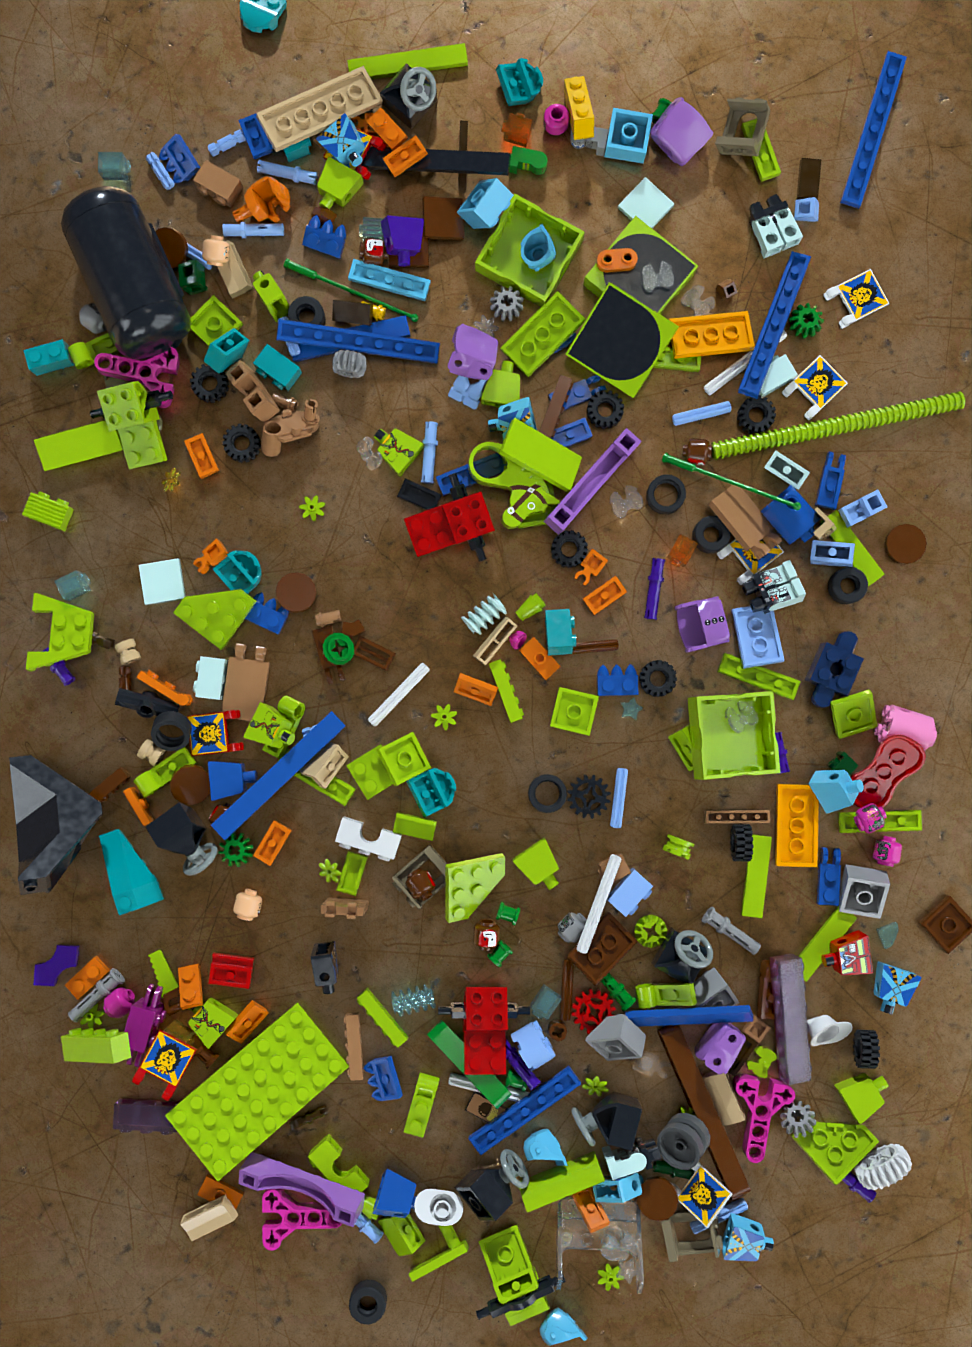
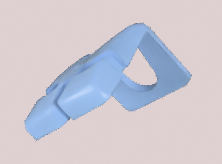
M458 375L448 396L458 402L463 401L464 405L475 410L478 408L479 398L482 397L487 380H479L476 383L470 384L467 377Z

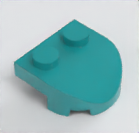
M240 0V17L243 20V25L257 33H261L262 29L268 28L273 31L277 28L278 19L287 7V0Z
M519 58L516 63L499 64L496 68L508 106L532 102L543 86L541 71L537 66L534 68L528 64L527 59Z
M235 550L228 553V556L215 566L213 570L230 590L242 589L248 594L261 580V565L252 553Z
M434 768L406 781L424 818L449 806L453 802L456 784L448 772Z

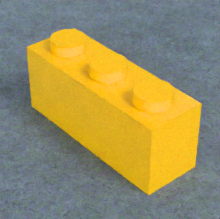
M584 76L564 79V99L569 112L574 140L594 137V114Z

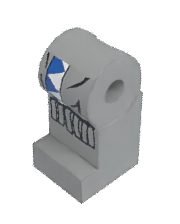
M594 127V137L574 140L571 130L570 143L576 149L584 147L596 149V155L604 156L609 129Z

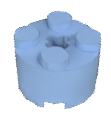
M537 1020L530 1022L511 1034L513 1042L518 1044L519 1054L531 1071L556 1056L552 1049L553 1046L542 1033L543 1030Z

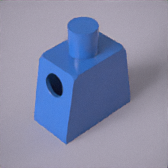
M208 762L211 801L246 792L247 783L257 782L256 770L245 771L244 763Z
M386 1169L382 1174L372 1214L406 1218L410 1213V1209H414V1202L417 1197L414 1195L416 1184Z

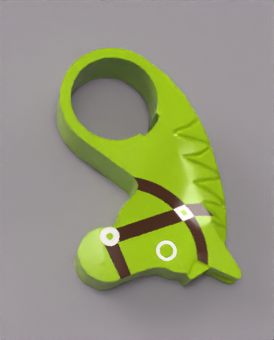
M494 442L481 443L470 454L468 471L472 479L478 484L510 491L509 508L504 511L501 517V523L504 527L515 529L529 515L539 512L542 514L547 506H557L560 503L558 499L549 494L547 485L541 477L502 455L500 456L506 466H504L501 475L492 479L480 476L473 466L475 455L483 450H492L499 454L502 444Z

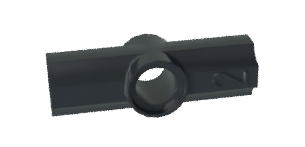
M119 688L115 705L136 710L138 715L144 718H151L154 715L158 716L168 711L178 712L180 707L175 702L160 699L152 691H144L141 694Z

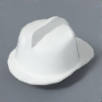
M828 1015L815 1017L806 1022L812 1038L811 1046L838 1042L847 1037L853 1028L851 1023L836 1022Z
M425 1189L416 1197L414 1209L417 1217L424 1223L449 1226L457 1223L462 1217L463 1202L454 1192Z

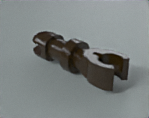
M96 632L92 634V644L95 645L97 643L106 649L114 647V639L99 636V633Z
M320 1106L312 1112L307 1111L304 1116L289 1122L291 1130H295L307 1123L312 1124L314 1123L313 1120L326 1116L329 1111L322 1113L321 1110L327 1106Z

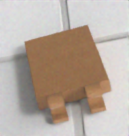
M731 485L708 504L744 550L748 551L750 549L758 560L782 542V538L778 534L771 532L775 528L763 516L762 512L742 488Z
M236 643L235 658L229 657L221 712L240 710L241 717L236 719L251 721L259 703H265L270 663L265 662L267 648L256 646L255 660L245 659L247 645Z
M328 897L321 905V914H325V917L334 918L335 915H347V919H356V916H364L369 907V900Z

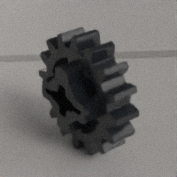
M584 774L583 780L577 777L578 783L574 784L571 782L570 785L573 789L567 790V793L571 794V797L567 798V801H572V804L569 806L570 809L576 808V815L582 812V818L589 814L590 818L593 819L594 813L601 816L600 810H607L605 803L611 802L609 799H606V796L611 794V792L605 791L608 784L602 785V778L596 781L595 775L588 779V776ZM588 783L583 790H577L582 784ZM595 785L600 788L602 796L596 793ZM591 791L594 798L586 802V798L583 795ZM575 797L581 799L582 808L576 803ZM596 802L600 803L595 809L590 810L591 805Z

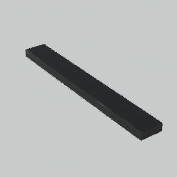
M370 147L360 166H364L367 169L389 170L383 158L391 153L392 150L389 147H385L384 151H380L375 147ZM426 149L428 155L405 170L509 176L511 154L504 152Z

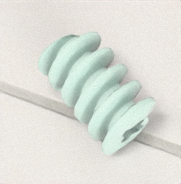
M494 593V599L487 596L488 604L484 601L480 602L482 609L475 606V614L471 611L468 612L469 619L464 616L461 617L473 634L476 632L481 635L480 627L487 630V622L492 625L495 624L493 617L500 620L499 612L507 614L504 605Z

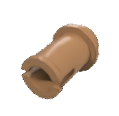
M277 392L273 394L272 399L277 406L289 409L292 412L296 411L298 401L294 397L288 398Z
M339 610L322 614L319 612V614L315 615L318 627L322 626L324 628V625L342 623Z

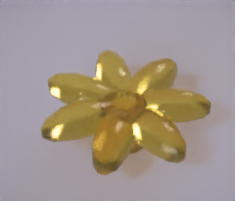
M175 467L170 473L165 472L167 479L161 481L164 485V492L168 489L173 492L174 486L180 484L177 478L181 475V472H176Z

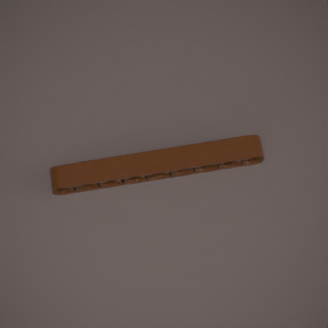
M666 1025L658 1029L657 1033L689 1107L694 1110L693 1113H695L696 1117L703 1121L708 1128L710 1145L707 1149L722 1184L732 1193L730 1199L734 1201L751 1192L749 1184L680 1026Z

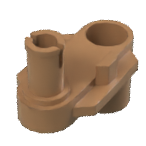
M307 399L304 412H292L286 409L282 411V415L272 417L269 421L265 422L262 428V453L270 457L277 456L281 452L282 442L286 443L311 436L319 427L320 418L316 414L318 402L314 399H309V401Z

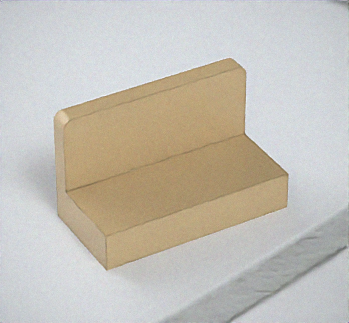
M816 507L814 510L824 523L813 533L820 541H824L837 527Z
M329 742L302 767L300 773L311 777L321 788L326 789L349 756L339 745Z

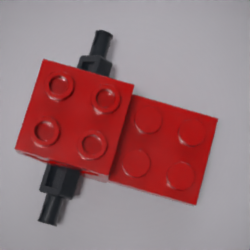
M450 474L448 476L452 484L450 493L453 501L404 518L416 555L420 557L468 540L471 551L475 550L479 562L487 558L483 550L485 542L482 535L495 531L482 492L468 495L465 485L460 484L457 474Z
M466 987L463 1002H452L451 1006H438V1015H451V1018H462L464 1075H506V1031L508 1030V1018H517L518 1015H530V1006H517L515 1002H507V987Z

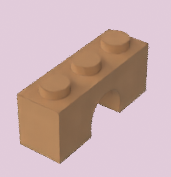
M239 360L226 372L233 386L246 397L243 401L255 417L265 423L280 411L254 370L244 362Z

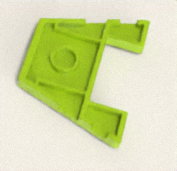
M34 593L32 611L35 613H53L49 651H27L26 670L34 671L39 667L51 666L55 662L67 661L91 653L94 613Z

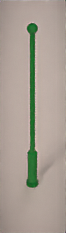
M288 258L284 262L283 267L285 269L288 268L312 279L322 280L399 314L406 315L413 322L419 319L417 314L407 313L320 276L316 271L292 262Z
M668 453L663 455V463H669L691 472L697 471L792 506L795 510L801 509L799 502L793 503L700 469L695 464L671 456Z

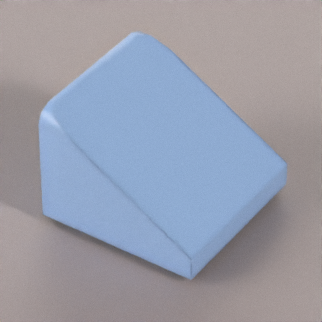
M815 197L795 200L794 219L796 221H818L819 202Z

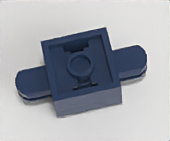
M850 631L840 633L834 645L828 642L820 644L805 678V681L816 685L811 697V701L815 706L828 707L831 705L830 701L833 700L835 694L841 697L849 695L864 658L853 654L858 642V637L855 633Z

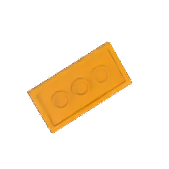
M748 311L669 319L680 326L671 340L674 359L753 351L755 348Z
M776 784L775 866L817 867L819 801L809 785Z

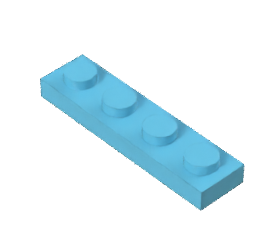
M353 259L348 276L349 281L421 301H426L431 284L429 279L374 264H365L363 261Z

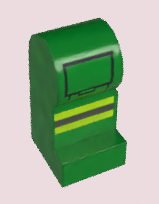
M513 146L509 173L517 174V170L521 169L531 171L535 175H541L547 169L548 158L541 151Z

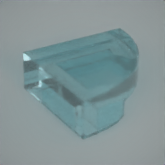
M897 922L876 929L884 949L891 947L899 931Z

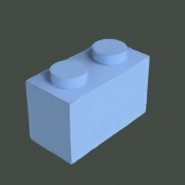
M813 540L810 562L817 565L852 567L855 544Z
M634 868L630 870V874L626 875L617 884L607 898V901L625 917L628 914L632 915L639 906L637 904L641 899H647L652 893L651 888L653 886Z

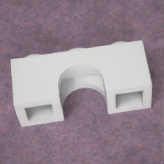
M345 816L342 818L335 842H339L340 847L351 849L352 846L358 848L359 853L365 855L374 853L378 855L379 859L384 861L395 859L402 834L382 829L376 841H368L362 836L364 822Z

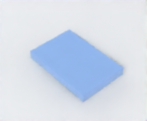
M750 606L731 610L743 669L785 661L774 611L766 614L763 611L753 613Z

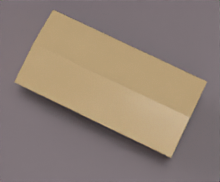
M227 240L225 242L230 245L229 261L223 264V267H217L233 299L254 287L234 243Z
M504 617L473 657L486 665L516 629L517 625L508 617ZM507 623L511 626L497 641L495 639ZM493 641L495 643L494 647L484 659H481L480 656Z
M714 1071L707 1072L702 1078L723 1126L745 1121L746 1114L728 1073L717 1074Z
M223 1195L184 1214L180 1225L187 1232L191 1241H194L233 1222L238 1213L230 1200Z

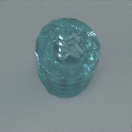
M423 984L422 991L418 986H415V992L407 988V994H404L402 989H400L399 996H396L394 991L391 992L394 1013L396 1015L397 1012L400 1017L404 1016V1010L408 1015H411L412 1008L416 1013L420 1012V1006L424 1011L428 1010V1004H430L432 1009L436 1008L432 985L429 989L426 984Z

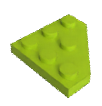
M242 589L184 597L173 613L222 650L257 601Z
M502 853L445 864V919L448 923L468 919L505 876V856Z
M816 1122V1125L812 1126V1133L806 1131V1137H803L802 1133H799L798 1138L794 1137V1132L790 1135L834 1185H838L879 1143L878 1139L865 1125Z

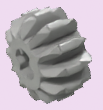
M502 286L501 293L496 290L494 291L495 297L490 298L492 303L490 310L495 311V318L501 315V321L503 322L505 317L512 321L513 315L515 317L520 316L519 311L523 310V305L521 304L523 297H518L520 293L518 290L512 292V287L510 286L508 291H505V288ZM507 301V303L510 304V306L506 307V304H504V302Z
M340 350L335 352L332 361L333 371L344 377H350L351 379L364 376L366 371V357L361 353Z
M799 1101L798 1106H795L794 1102L790 1103L791 1108L784 1106L783 1110L785 1113H781L780 1118L783 1120L781 1125L783 1128H787L786 1133L788 1135L794 1131V1137L798 1138L799 1133L806 1137V1131L813 1132L812 1126L816 1125V1120L813 1119L815 1112L810 1111V1105L807 1104L803 1107L802 1101ZM797 1117H801L800 1122H795V1119L797 1120Z

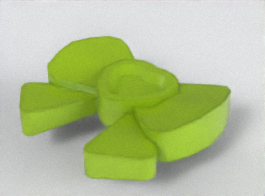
M760 1045L754 1049V1052L761 1058L758 1059V1063L747 1060L748 1070H752L758 1077L767 1078V1070L771 1062L777 1059V1055L771 1049L763 1048Z

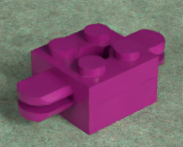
M150 983L145 998L142 997L131 1005L124 1032H128L131 1058L127 1059V1065H132L135 1060V1067H140L145 1052L150 1048L159 1031L160 1023L164 1022L167 1011L164 1010L165 1007L160 1002L163 992L162 986H158L155 991V984Z

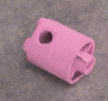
M895 705L884 706L881 724H877L878 727L875 728L874 735L878 736L879 743L893 735H904L918 742L924 750L933 746L937 737L933 717Z

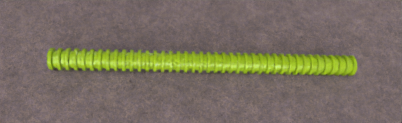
M959 391L950 395L945 394L944 396L939 395L938 397L920 399V401H910L907 404L890 405L889 408L886 406L883 409L877 408V410L861 411L858 414H847L846 417L842 415L840 418L837 416L834 419L817 420L815 423H804L803 426L798 424L797 427L793 425L791 428H779V431L774 429L773 432L769 430L766 433H755L754 436L749 434L748 437L745 435L742 438H730V441L728 439H725L724 442L720 440L718 443H711L713 445L712 457L717 460L719 457L722 459L725 456H736L737 453L741 455L743 452H755L756 449L761 451L762 448L766 450L768 447H779L780 444L785 446L786 443L790 445L792 442L810 441L811 438L814 440L817 437H828L829 434L834 436L835 433L839 435L842 432L858 431L860 428L863 430L866 427H877L878 424L882 426L884 424L896 423L897 421H907L915 417L920 418L921 416L926 417L927 415L931 416L933 414L945 413L946 411H955L964 408L965 397Z

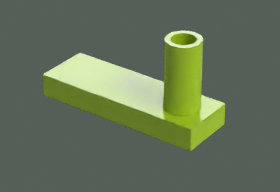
M439 1225L449 1248L412 1268L409 1272L412 1282L468 1251L469 1245L466 1239L460 1242L452 1225Z

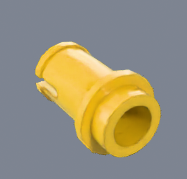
M373 305V318L376 321L383 320L386 308H383L382 305Z

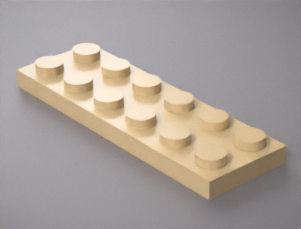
M362 66L256 113V118L275 152H278L325 131L344 113L351 119L382 105L383 100L366 69Z

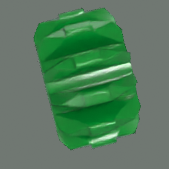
M806 303L804 307L800 304L797 306V310L791 312L792 317L789 318L788 322L793 324L790 330L796 329L795 336L802 333L803 339H806L808 335L814 337L816 332L822 329L820 325L823 324L824 319L820 318L823 313L822 311H815L817 305L810 308L809 303Z
M234 832L231 838L229 837L225 842H220L219 846L224 848V850L218 851V854H225L222 862L229 859L228 866L230 867L234 862L237 867L241 866V861L244 864L248 863L247 857L253 856V853L248 850L253 849L254 845H247L251 839L248 837L243 840L244 833H240L237 838V834ZM232 846H239L240 850L238 851L240 854L238 852L234 854Z

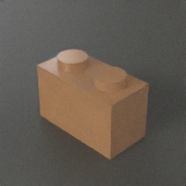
M207 160L204 161L193 179L198 192L204 196H212L214 201L221 206L227 205L232 208L243 190L240 179Z

